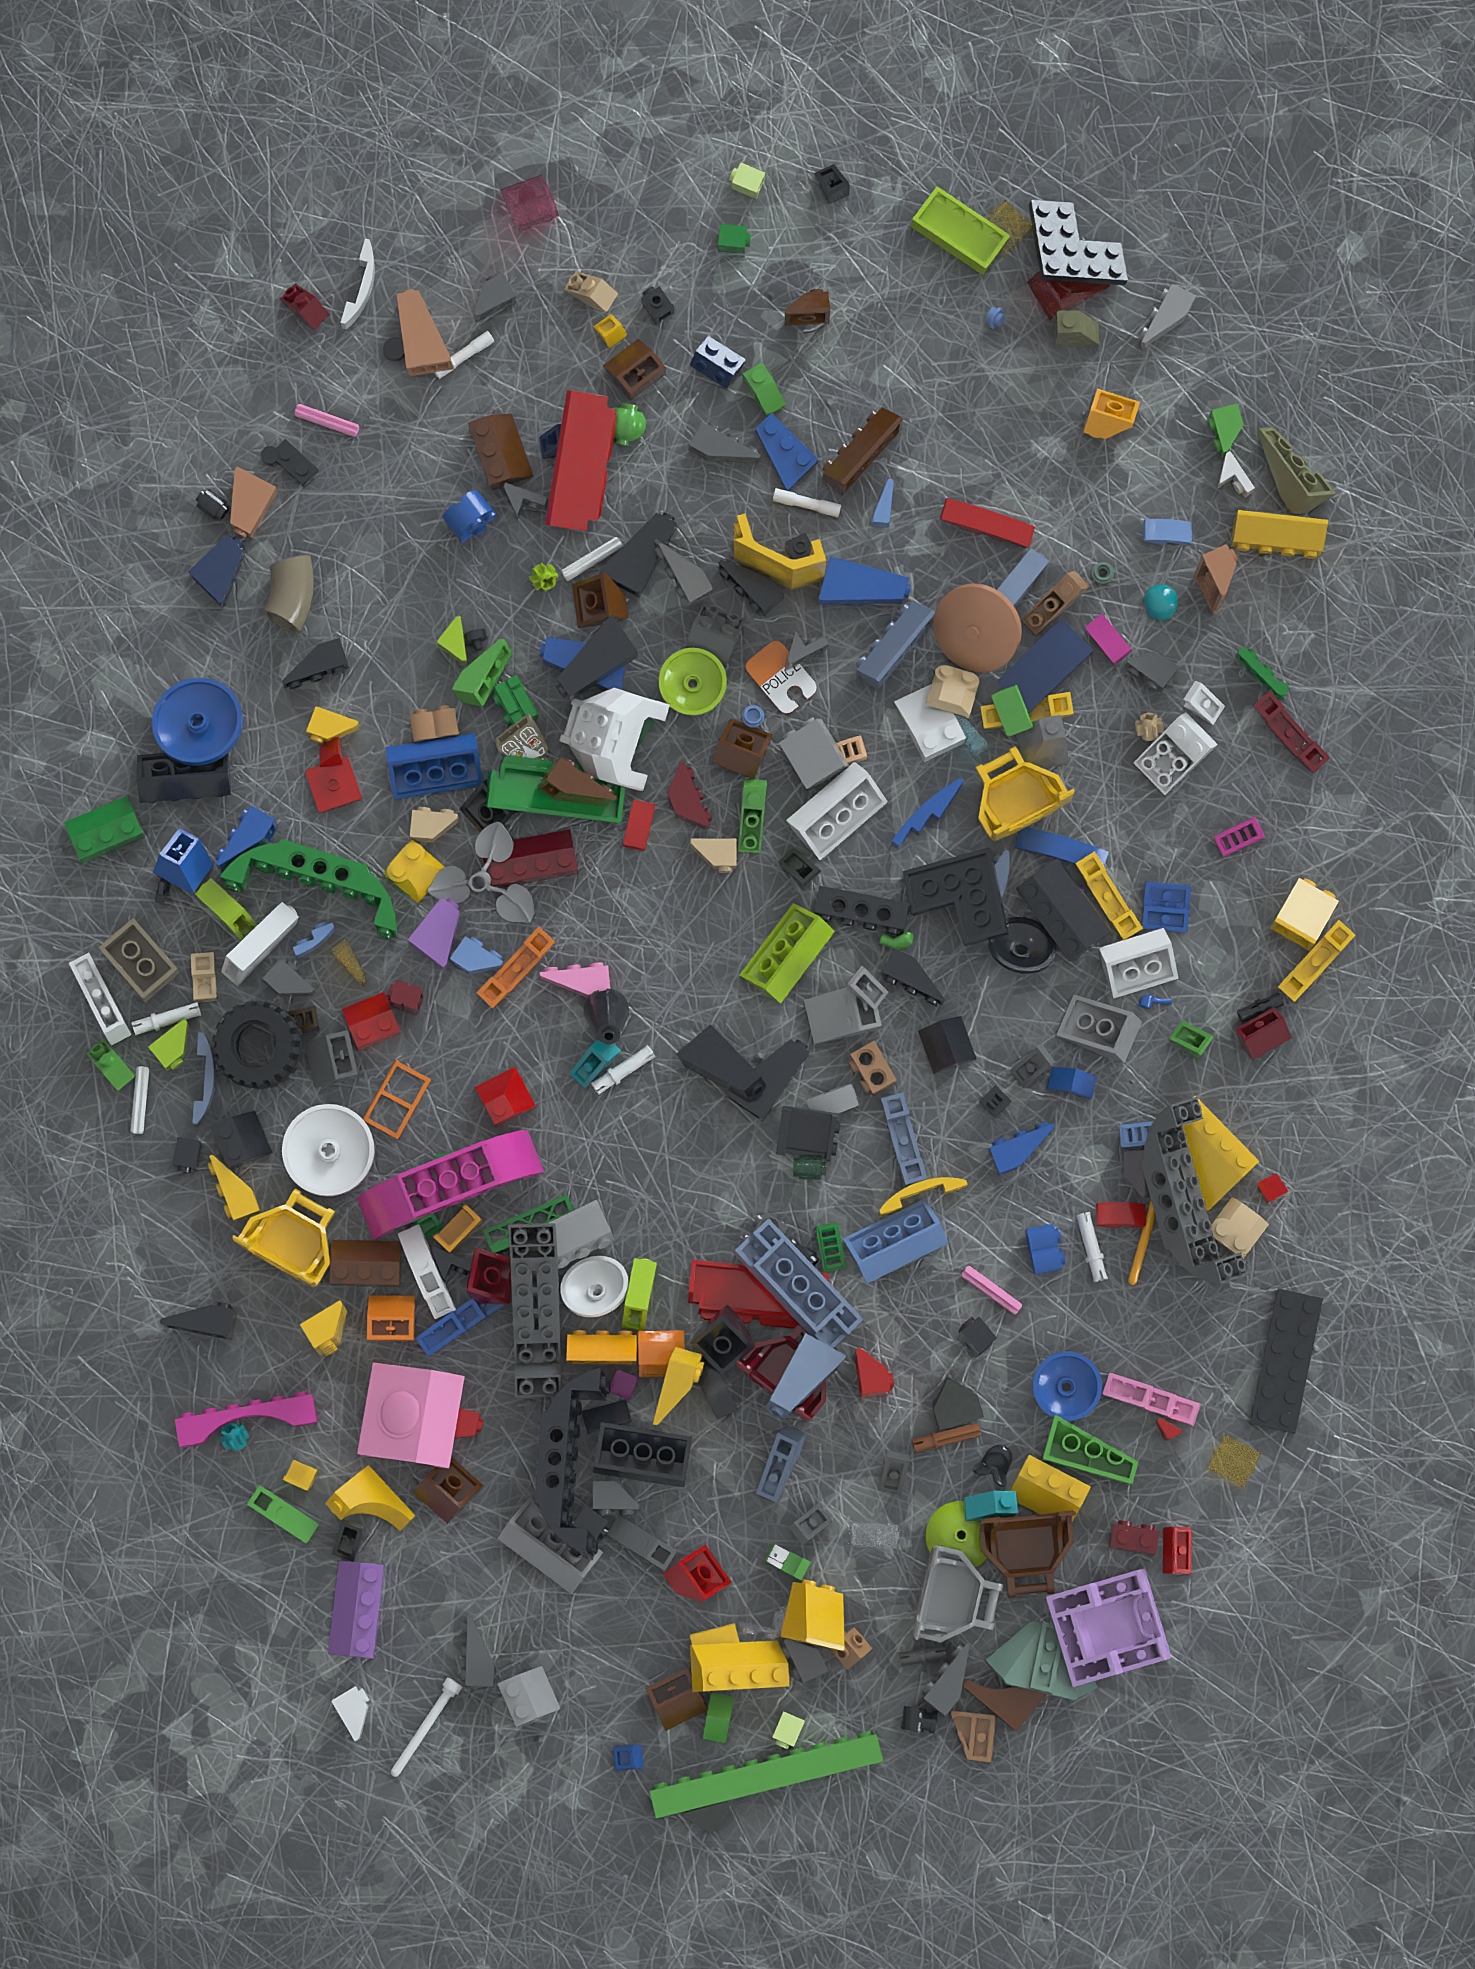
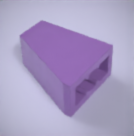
M441 897L409 937L408 943L445 971L448 967L460 919V911L458 910L459 905L448 898L446 901Z

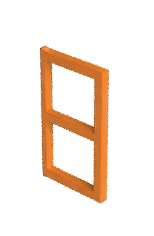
M395 1060L364 1115V1122L399 1139L431 1079ZM397 1067L425 1081L412 1105L384 1090ZM381 1095L409 1109L397 1133L369 1119Z

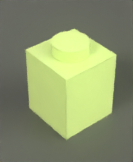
M740 163L738 169H733L729 179L732 181V189L757 199L765 181V172Z
M783 1711L772 1737L776 1739L775 1744L788 1749L789 1745L794 1747L805 1721Z

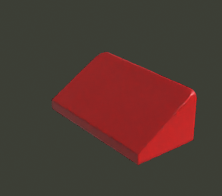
M1164 1527L1163 1573L1191 1574L1192 1528Z

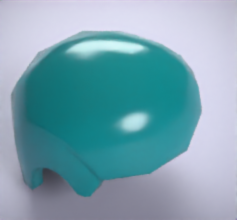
M1156 584L1149 587L1144 595L1147 615L1157 621H1166L1173 617L1178 608V597L1175 590L1167 584Z

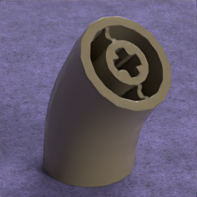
M308 555L284 559L269 566L271 589L268 601L263 609V614L279 627L295 634H300L307 620L313 598V567L311 557Z

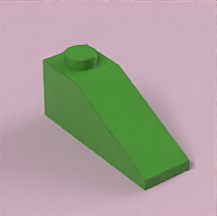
M500 638L461 672L452 688L461 703L484 706L513 653L504 639Z

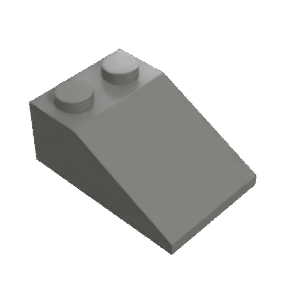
M1073 995L1056 1036L1103 1057L1125 1063L1142 1021L1133 1012Z

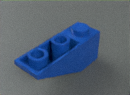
M1047 1122L1036 1125L1035 1130L1027 1133L1026 1130L1013 1134L1014 1138L1005 1141V1138L992 1142L993 1146L988 1151L998 1176L1020 1168L1054 1129V1123L1048 1125Z

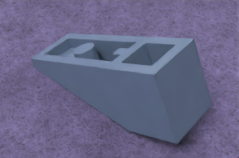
M788 1425L784 1426L777 1433L756 1494L776 1503L778 1502L800 1455L807 1434Z

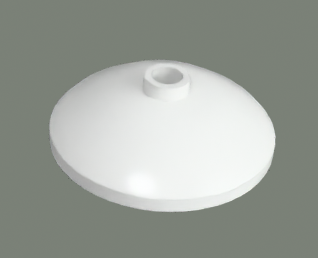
M606 1256L588 1257L575 1263L566 1272L561 1283V1297L566 1307L579 1316H602L613 1311L623 1302L627 1295L629 1279L624 1267L615 1259Z

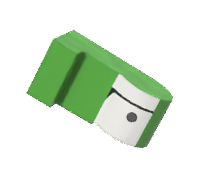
M775 1544L771 1545L764 1561L799 1581L803 1579L811 1563Z

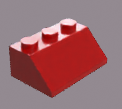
M857 1348L854 1358L860 1400L888 1396L890 1390L894 1387L892 1373H888L887 1367L863 1349Z

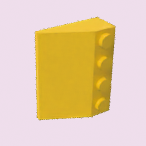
M1198 1099L1203 1119L1182 1126L1186 1134V1141L1193 1159L1196 1176L1199 1180L1202 1197L1205 1201V1208L1208 1212L1259 1160Z

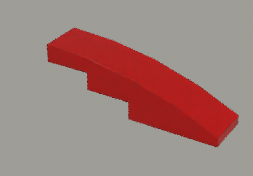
M950 498L945 499L939 519L977 535L984 534L1001 542L1007 541L1025 549L1029 548L1035 526Z

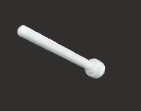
M449 1677L446 1678L442 1684L444 1686L442 1689L443 1693L392 1768V1776H399L449 1699L454 1697L455 1694L458 1695L463 1688L460 1684Z

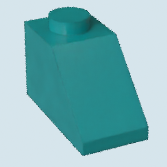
M597 1040L589 1047L569 1074L586 1089L611 1064L621 1050L614 1043L607 1045Z
M991 1491L963 1499L965 1521H981L985 1518L996 1517L1008 1518L1015 1517L1018 1514L1016 1491Z

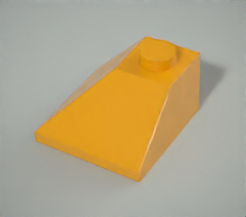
M1097 389L1084 433L1094 438L1106 439L1132 428L1140 402Z

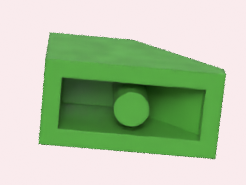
M762 362L743 373L744 384L766 417L786 406L775 381Z

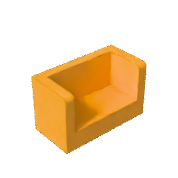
M466 1204L462 1206L463 1209L438 1235L435 1234L433 1236L434 1240L451 1254L482 1223V1219Z

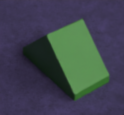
M1181 1021L1169 1039L1198 1060L1214 1037L1199 1028Z
M711 1693L703 1739L726 1743L734 1697Z

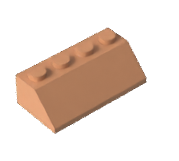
M1227 544L1202 555L1193 575L1213 615L1217 614L1236 568V561H1238L1236 553L1233 549H1229Z

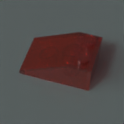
M1040 270L1027 281L1028 286L1049 320L1056 317L1057 311H1069L1110 287L1109 284L1041 280Z

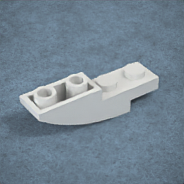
M418 1224L399 1232L398 1236L409 1265L434 1319L455 1311L456 1307L420 1225Z

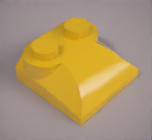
M412 839L393 859L383 875L419 904L428 893V888L437 873L445 866Z

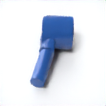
M1146 994L1140 997L1138 1006L1151 1009L1152 1003L1172 1004V999L1157 998Z

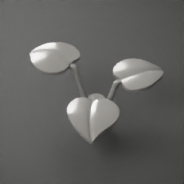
M500 822L488 825L476 839V854L479 857L488 858L481 871L471 876L470 880H466V874L461 868L447 866L437 873L428 888V893L440 900L442 897L446 901L450 898L455 903L463 902L469 897L470 889L468 885L476 892H481L485 889L501 892L503 895L498 897L496 908L502 918L511 922L530 923L533 918V899L530 892L524 886L512 884L506 891L503 888L490 885L491 878L486 870L492 859L496 862H503L510 857L513 851L512 838Z

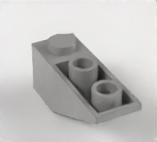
M1174 284L1171 285L1169 290L1165 288L1159 299L1162 302L1160 308H1154L1149 318L1152 321L1150 327H1144L1139 337L1142 340L1140 348H1145L1182 323L1189 313L1196 295Z

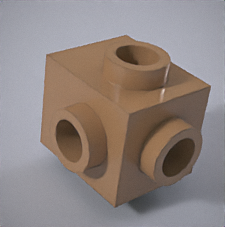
M854 1627L848 1633L844 1630V1651L830 1650L848 1670L864 1657L872 1647Z

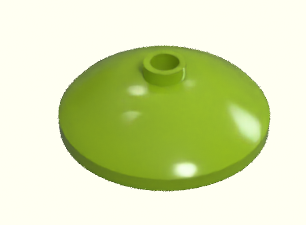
M685 648L675 652L665 661L659 674V689L664 701L673 710L684 715L696 716L711 711L720 703L726 691L727 677L722 663L715 655L704 649ZM690 681H696L697 686L695 688L689 687L688 683Z
M964 1501L947 1503L935 1511L926 1527V1544L930 1553L935 1545L961 1550L972 1565L977 1567L987 1559L980 1549V1521H965ZM958 1531L965 1533L963 1540L957 1538Z

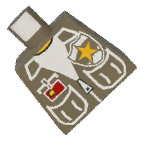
M529 713L495 738L497 749L505 756L548 760L544 755L549 750L547 741Z

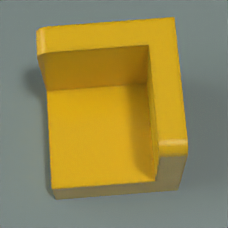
M293 1460L286 1476L284 1475L282 1480L309 1492L319 1471Z

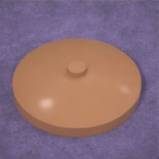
M983 584L961 585L951 590L936 608L933 619L936 641L946 657L959 667L973 672H989L1005 665L1016 653L1022 636L1020 618L1013 604L998 590Z

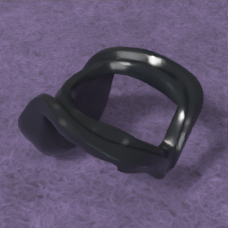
M994 1445L986 1452L982 1460L973 1467V1473L980 1476L992 1474L994 1482L1004 1488L1007 1484L1006 1475L1012 1463L1011 1450L1004 1445Z

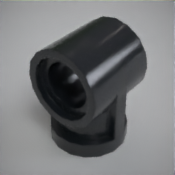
M904 1706L901 1729L924 1732L926 1730L934 1734L938 1711L932 1710V1712H927V1709Z

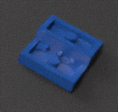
M1145 881L1142 928L1155 930L1164 928L1166 931L1187 932L1191 885Z

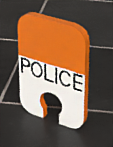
M772 641L748 660L746 671L778 710L784 714H789L798 708L795 701L790 700L787 696L789 688L799 687L803 692V696L808 700L816 692V683L800 664L786 670L785 663L789 651L781 642Z

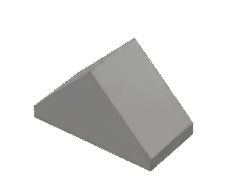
M863 966L860 967L847 984V989L874 1010L889 993Z

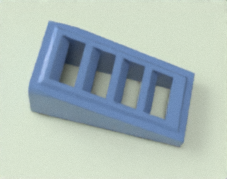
M888 479L871 520L872 527H889L893 479Z
M1153 1121L1120 1125L1122 1148L1144 1147L1148 1127H1151ZM1138 1129H1141L1142 1141L1139 1140Z

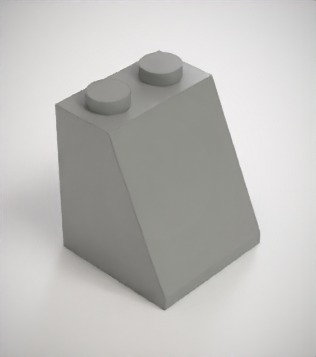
M543 1666L498 1683L517 1728L561 1709Z

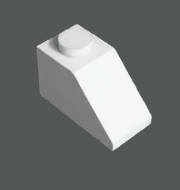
M356 1686L332 1700L334 1707L354 1741H358L361 1738L368 1711L366 1702L369 1701L363 1688L358 1690Z

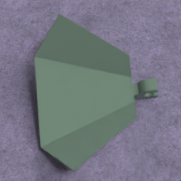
M1051 1612L1049 1623L1044 1621L1043 1623L1029 1622L985 1660L989 1667L1007 1685L1072 1701L1098 1689L1095 1681L1075 1687L1072 1686Z

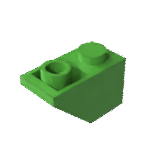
M1238 403L1213 409L1209 415L1210 417L1207 418L1210 431L1214 430L1216 438L1213 439L1215 451L1220 452L1221 458L1225 457L1226 453L1229 452L1244 425Z
M104 1039L95 1044L86 1053L117 1091L135 1077Z

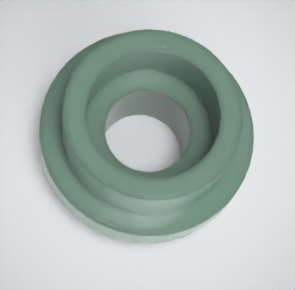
M1099 562L1092 568L1091 575L1096 583L1107 584L1114 577V569L1107 562ZM1100 570L1106 571L1107 575L1105 577L1099 576L1098 572Z

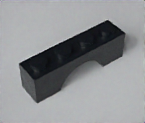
M971 1317L963 1323L958 1330L959 1336L957 1337V1340L974 1360L991 1347L997 1339L980 1317L975 1320Z

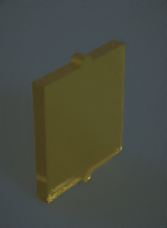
M1006 200L995 210H992L987 217L988 221L1011 235L1003 247L1007 253L1018 242H1022L1023 237L1032 229V224Z
M1225 1434L1218 1449L1214 1450L1215 1455L1208 1468L1244 1487L1250 1474L1255 1472L1254 1467L1261 1453Z

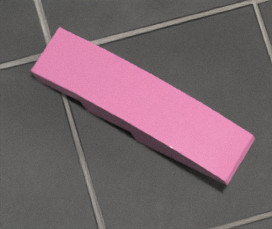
M1109 1373L1102 1393L1115 1400L1194 1426L1201 1406L1200 1403L1113 1373Z

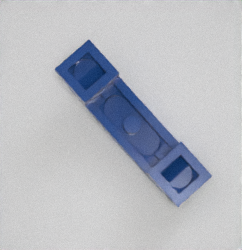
M1029 827L1020 830L1015 849L1035 855L1038 853L1051 858H1058L1071 864L1077 863L1095 851L1105 866L1109 853L1072 838Z

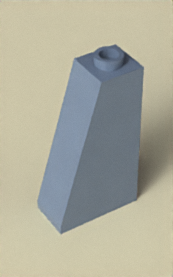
M1031 548L997 590L1006 596L1016 608L1042 575L1049 561L1042 553L1036 552Z
M805 1333L765 1409L774 1417L785 1420L840 1367L846 1355Z

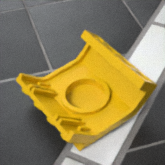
M746 513L737 516L736 523L733 524L734 561L759 574L770 577L771 580L791 590L824 581L826 558L820 539L811 541L810 556L792 560L756 543L752 537Z

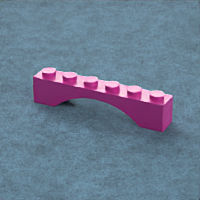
M307 1391L294 1393V1398L285 1399V1395L272 1397L271 1402L262 1403V1400L249 1401V1406L239 1407V1404L225 1406L226 1410L216 1411V1408L202 1410L203 1414L194 1416L193 1412L180 1414V1418L175 1419L179 1447L185 1448L205 1444L215 1432L226 1424L246 1417L261 1416L275 1418L287 1422L294 1427L316 1424L318 1419L314 1396L312 1394L308 1395Z

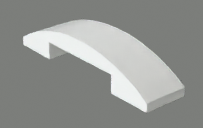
M365 239L359 258L360 266L366 267L358 297L355 304L346 302L341 319L342 329L347 330L357 320L364 310L372 291L375 264L369 239Z

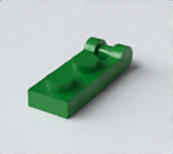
M1243 647L1237 652L1235 657L1268 691H1271L1277 699H1283L1289 689L1288 685L1285 682H1278L1273 677L1274 672L1267 665L1263 666L1258 661L1259 658L1253 650H1247Z

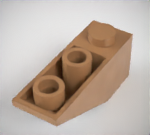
M1075 570L1071 571L1027 612L1021 620L1035 635H1038L1071 606L1090 586Z

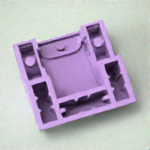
M1145 1568L1046 1597L1073 1687L1172 1658Z

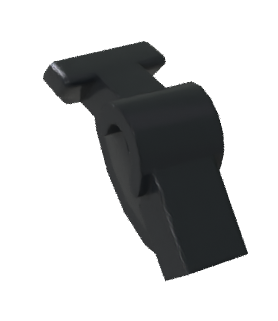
M161 877L156 890L155 902L164 903L166 896H169L170 883Z

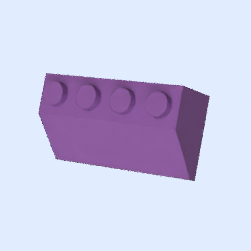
M339 1561L328 1654L369 1659L375 1658L385 1574L384 1565Z

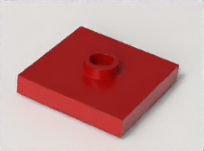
M348 756L342 758L343 763L321 767L319 765L305 770L319 814L362 800Z

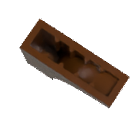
M966 1679L962 1685L966 1691L1014 1731L1018 1730L1046 1695L1015 1686L1007 1689L985 1688L972 1682L970 1679Z

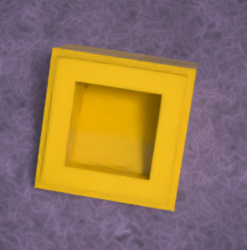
M612 314L593 326L609 348L627 336L621 323Z

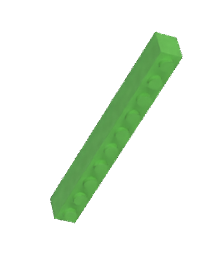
M871 1731L857 1734L858 1739L849 1741L847 1736L835 1739L834 1745L826 1746V1743L823 1742L812 1745L813 1750L803 1752V1748L789 1751L790 1756L781 1758L780 1753L767 1756V1761L758 1763L757 1759L744 1762L745 1767L738 1769L735 1768V1765L721 1768L722 1773L714 1775L712 1770L699 1773V1779L691 1781L689 1776L676 1779L677 1784L667 1786V1782L653 1785L654 1790L650 1791L655 1816L660 1818L883 1762L877 1734L871 1735Z

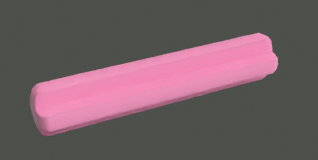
M298 404L294 414L296 417L356 437L359 432V425L302 404Z
M971 1266L965 1268L961 1275L962 1278L1013 1315L1018 1313L1022 1307L1019 1301Z

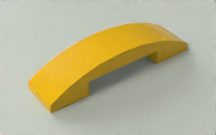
M1070 692L1048 695V697L1044 698L1029 714L1031 722L1056 715H1061L1062 718L1074 715ZM994 704L980 706L984 729L1003 728Z
M1095 851L1075 863L1096 902L1122 940H1126L1143 929L1108 876L1106 868Z
M1338 920L1281 982L1278 988L1295 1002L1356 935Z
M942 1177L917 1182L893 1195L881 1207L878 1213L881 1217L901 1210L902 1204L900 1200L942 1186L945 1194L965 1188L968 1185L967 1181L959 1178Z

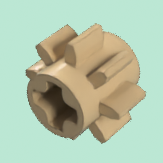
M1154 713L1142 714L1140 721H1135L1137 736H1141L1143 740H1156L1158 733L1164 732L1162 718H1157V715Z

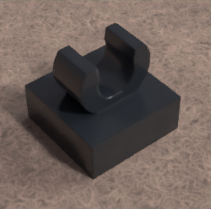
M996 1085L979 1101L995 1118L1012 1102Z

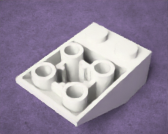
M1185 712L1138 757L1134 764L1166 795L1218 744Z

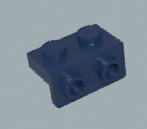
M708 336L695 351L690 366L724 388H728L733 377L742 368L746 359Z

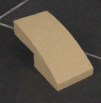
M214 952L191 954L194 1003L217 1001Z

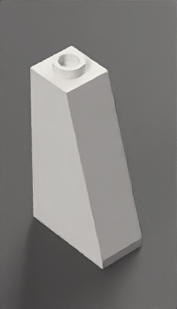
M281 902L226 955L221 972L237 987L296 926L299 917L295 909Z

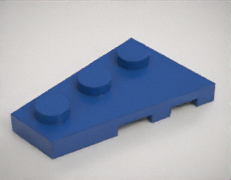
M772 413L755 428L786 491H789L819 462V459Z

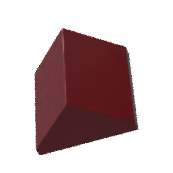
M477 1247L474 1248L466 1293L477 1303L508 1305L512 1292L510 1258Z

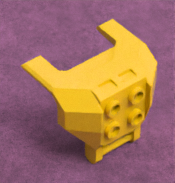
M1016 746L1010 748L1008 753L993 761L975 767L984 785L978 820L988 837L994 841L1012 835L1055 812L1070 802L1075 792L1074 788L1067 791L1059 775L1034 764L1024 762ZM1012 760L1016 763L1017 766L993 779H990L987 774Z
M295 1188L285 1205L251 1217L239 1237L233 1235L232 1238L237 1245L256 1257L313 1288L322 1280L330 1266L326 1228L335 1211L331 1208L326 1209L303 1196L301 1191ZM296 1202L323 1217L318 1224L295 1211L293 1207Z

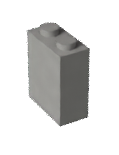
M814 718L805 721L802 724L803 728L800 730H792L783 736L784 740L779 742L804 786L810 790L849 767L823 720Z

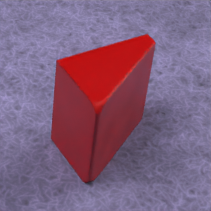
M339 736L319 747L320 767L343 763L342 744Z
M1277 1173L1256 1183L1267 1204L1288 1193L1286 1186Z
M1162 1418L1157 1419L1155 1422L1165 1441L1183 1432Z

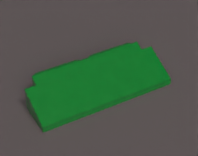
M507 755L503 758L502 763L499 762V771L488 770L486 807L621 823L625 787L614 786L610 782L595 778L594 781L596 783L608 786L613 790V795L617 797L613 802L604 807L555 800L539 789L537 785L553 764L549 760ZM576 764L575 768L583 773L584 769L581 764Z

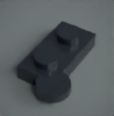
M286 439L277 448L267 446L261 451V458L264 463L270 465L276 462L279 463L302 486L319 471L314 464Z

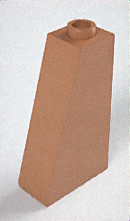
M408 289L398 293L397 302L406 368L409 376L454 369L451 357L419 290Z

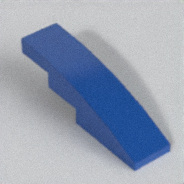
M961 778L957 779L926 801L905 822L893 838L891 845L899 850L910 831L919 836L930 817L939 822L963 785L964 780Z
M472 1298L418 1335L416 1340L429 1357L504 1305L477 1303Z

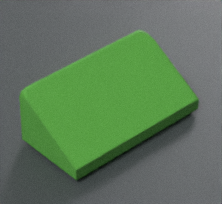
M1017 685L999 690L991 695L1008 737L1033 727Z

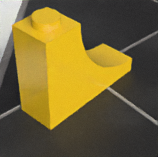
M369 1465L335 1491L325 1503L340 1520L353 1514H371L388 1521L399 1531L404 1529L415 1517L413 1512Z

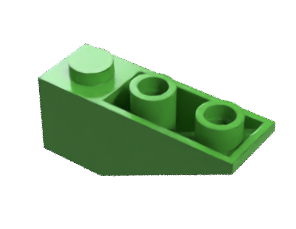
M744 778L738 851L761 853L767 780Z
M259 1485L247 1503L248 1506L306 1544L320 1525L261 1485Z

